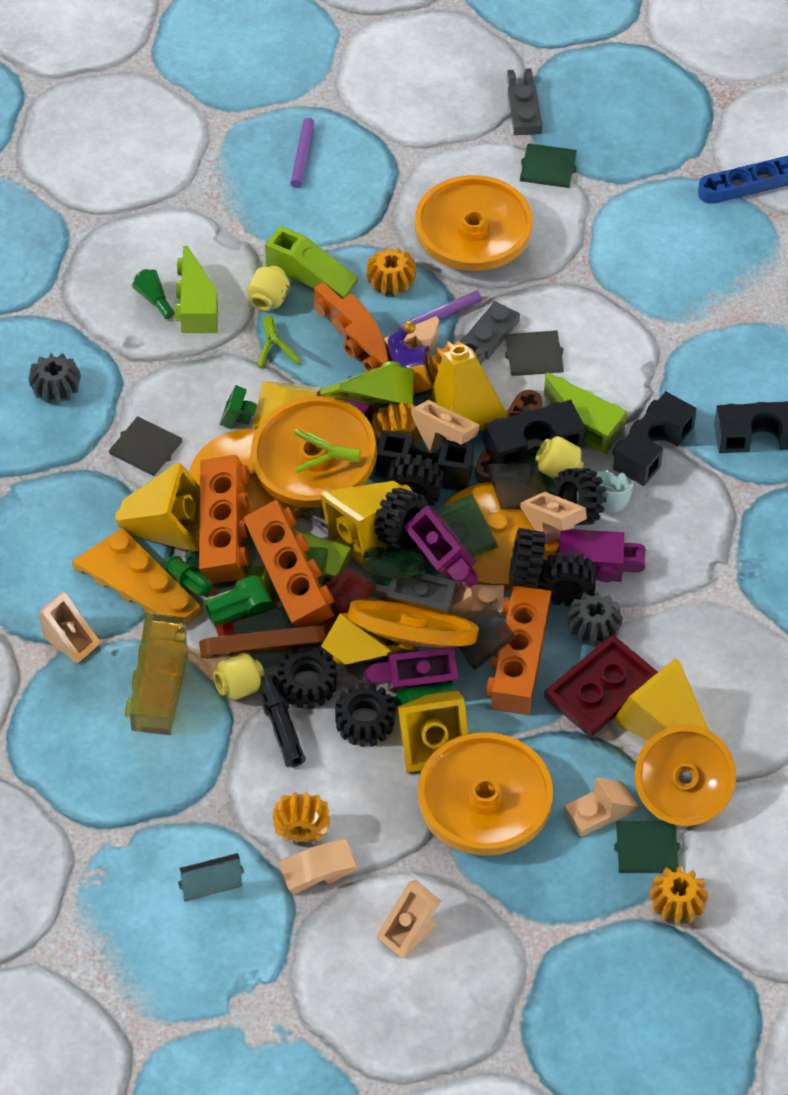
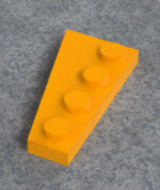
M123 528L72 561L73 569L81 574L83 572L94 577L96 583L103 587L109 586L117 591L121 598L128 602L133 601L144 608V612L176 631L202 614L201 606Z

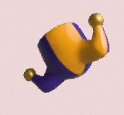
M406 321L403 328L389 336L388 349L393 362H399L401 367L414 370V398L415 396L432 392L433 385L429 380L425 365V356L430 352L431 346L409 348L405 345L404 339L406 336L414 333L416 329L413 322Z

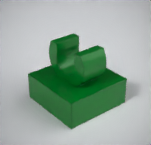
M235 385L226 401L219 425L231 429L236 419L242 424L249 425L251 417L255 414L257 404L252 401H243L247 389Z

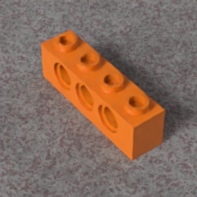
M237 454L200 460L199 570L212 584L246 578V566L250 565V554L246 547V538L250 537V532L243 519L246 516V511L250 510V499L246 492V484L250 483V472L248 466L242 464Z
M276 499L243 517L291 623L296 628L316 626L335 616L330 605L335 602L328 587L326 585L321 586L318 580L322 573L315 560H309L306 551L310 550L303 534L301 532L297 534L293 527L297 524V520L289 507L284 509ZM284 534L280 542L274 543L279 535ZM297 560L292 568L286 569L291 561ZM309 586L308 591L304 595L298 596L302 588Z
M513 585L511 598H504L502 616H507L505 624H499L497 642L501 643L500 650L494 649L491 669H496L495 677L489 676L486 696L492 697L491 710L530 716L550 612L551 591Z

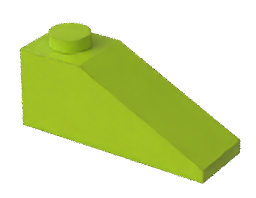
M384 362L382 367L368 370L321 388L320 395L378 408L388 407L390 403L393 405H397L400 402H403L404 405L413 404L414 370L401 367L399 362Z

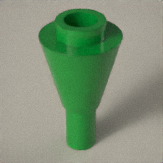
M144 269L138 272L134 277L132 288L152 305L156 306L164 319L171 318L175 312L166 301L158 272L154 269Z
M452 682L435 687H400L395 696V705L398 710L399 706L425 695L455 691Z

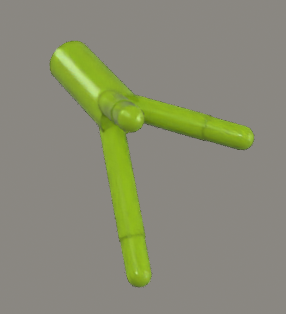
M265 316L262 319L266 334V341L257 366L259 368L263 367L270 346L274 343L297 365L301 364V360L279 338L274 318L272 316Z
M299 429L294 430L296 436L328 451L327 454L296 467V473L310 469L332 458L359 463L361 450L331 445L312 433L307 434Z

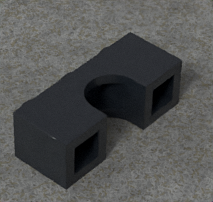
M667 391L658 400L654 399L648 406L645 416L641 420L637 419L632 424L627 437L624 440L619 439L612 451L614 456L613 470L624 473L629 479L645 486L661 467L663 447L657 445L654 441L665 440L678 447L694 428L697 408Z
M572 400L561 403L554 402L547 407L532 411L526 410L515 416L504 419L497 418L490 423H486L483 444L498 471L525 463L528 450L527 441L530 439L545 441L546 439L551 440L559 436L578 447H582L586 427Z
M788 401L717 405L714 427L719 453L750 452L752 434L761 431L773 434L778 439L780 450H788Z
M382 430L377 447L376 477L386 478L388 467L393 459L396 460L398 456H402L405 459L406 454H411L412 458L420 455L422 456L421 460L425 461L426 458L432 460L431 464L437 463L439 465V469H442L444 472L442 488L463 490L469 487L474 464V444L464 443L461 445L455 441L443 440L440 451L429 453L419 450L413 444V435Z

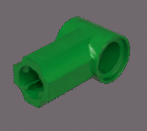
M258 575L248 576L239 581L234 589L204 599L208 617L214 627L246 615L249 618H259L269 613L274 607L261 576Z

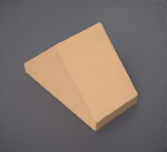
M61 592L39 611L43 638L75 663H79L101 643L65 592Z

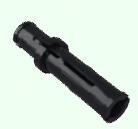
M266 674L261 677L259 689L264 702L263 711L272 723L285 766L297 767L305 762L306 757L289 715V702L287 698L283 697L277 676L275 674L272 676L271 674Z

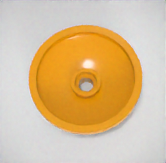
M676 725L658 732L643 746L636 761L635 785L642 803L654 816L672 825L695 826L713 819L727 806L735 789L736 767L731 752L718 736L702 727ZM683 772L691 773V782L688 784L682 783L679 780L680 774Z

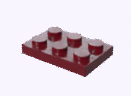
M612 634L545 689L544 698L591 738L612 721L629 696L657 674L658 671Z

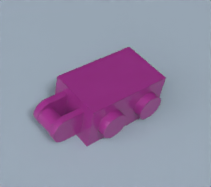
M429 506L424 507L403 526L436 570L446 578L458 581L466 588L472 587L477 582L478 575L472 567L477 562L446 521Z
M578 529L561 531L559 552H562L563 556H568V552H574L575 557L578 554H582L584 559L590 558L592 563L595 564L596 580L601 582H622L623 572H641L645 569V546L639 543H624L625 532Z
M454 647L391 654L384 657V663L372 664L364 673L368 683H387L388 690L458 680Z

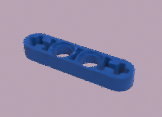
M788 156L706 175L699 181L698 197L705 203L712 204L788 186ZM769 173L772 175V178L762 179L758 174ZM734 179L743 180L746 184L742 186H736L732 184L731 181Z

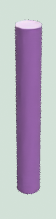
M305 118L303 120L290 185L294 188L302 186L314 127V120L312 118Z
M476 290L409 321L416 325L435 316L440 320L481 302L482 297L479 291ZM404 323L399 325V330L403 328Z

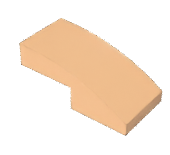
M346 839L309 848L278 862L288 890L293 895L322 880L331 884L359 869Z

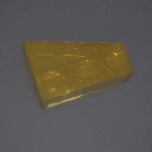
M146 613L142 639L138 651L137 669L134 670L132 676V698H127L125 717L130 718L132 731L171 735L189 654L185 617Z

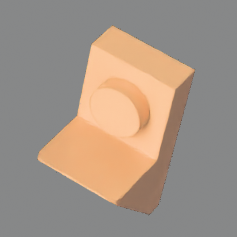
M437 316L416 324L414 333L408 334L404 339L405 345L409 348L431 346L430 352L425 356L426 367L430 364L429 356L434 355L439 341V319ZM388 336L383 339L386 346L387 358L389 362L392 361V358L388 349Z
M430 400L412 408L411 415L430 453L441 448L443 440L455 441L462 445L478 435L479 424Z
M542 492L520 503L522 511L536 531L545 532V544L559 539L561 531L574 528L575 524L587 519L585 507L547 492Z
M457 581L458 588L450 611L451 614L462 618L503 619L504 585L474 584L472 587L466 588Z
M604 778L595 779L594 792L564 805V813L580 837H584L639 811L638 804L622 781Z
M417 880L409 881L376 937L401 958L405 957L435 929L437 924L431 917L441 900Z

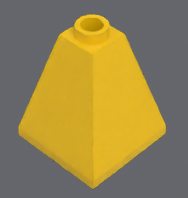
M466 345L453 346L449 352L443 353L429 398L430 401L479 424V431L484 430L485 424L490 423L494 419L509 417L477 357Z
M176 463L123 499L120 509L115 513L116 523L118 527L123 528L130 536L192 552L199 551L200 486L181 463Z
M395 481L329 490L321 493L320 496L330 541H338L345 546L351 547V558L367 570H370L374 564L376 565L389 544L378 540V535L375 534V529L378 526L374 525V520L379 518L376 515L377 509L381 510V500H387L385 495L388 492L392 493V489L400 487L412 491L405 484L401 486Z
M676 658L630 695L613 719L620 727L646 740H649L658 732L676 725H693L709 730L681 663Z

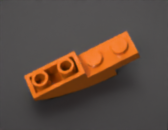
M323 282L314 287V308L321 317H326L340 334H344L343 347L345 352L351 358L355 357L364 366L366 371L382 367L384 362H388L383 336L364 305L352 293L343 299L340 298Z

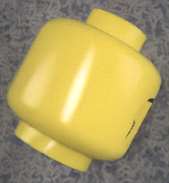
M277 266L258 268L247 287L250 303L262 311L279 308L290 289V281L285 276V272Z
M559 436L551 440L546 439L540 446L535 458L538 461L539 471L553 479L559 477L558 473L560 471L583 468L584 462L581 461V448Z
M240 653L221 660L217 665V670L213 672V679L218 692L222 696L226 695L231 700L255 694L259 691L261 677L264 676V669L260 661H254L246 653Z

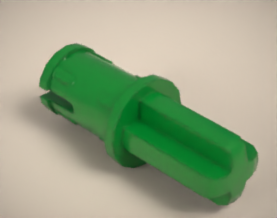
M172 556L165 563L166 572L177 579L178 584L182 588L190 589L199 597L204 596L206 598L211 595L210 591L213 589V584L201 574L197 566L187 564L179 556Z

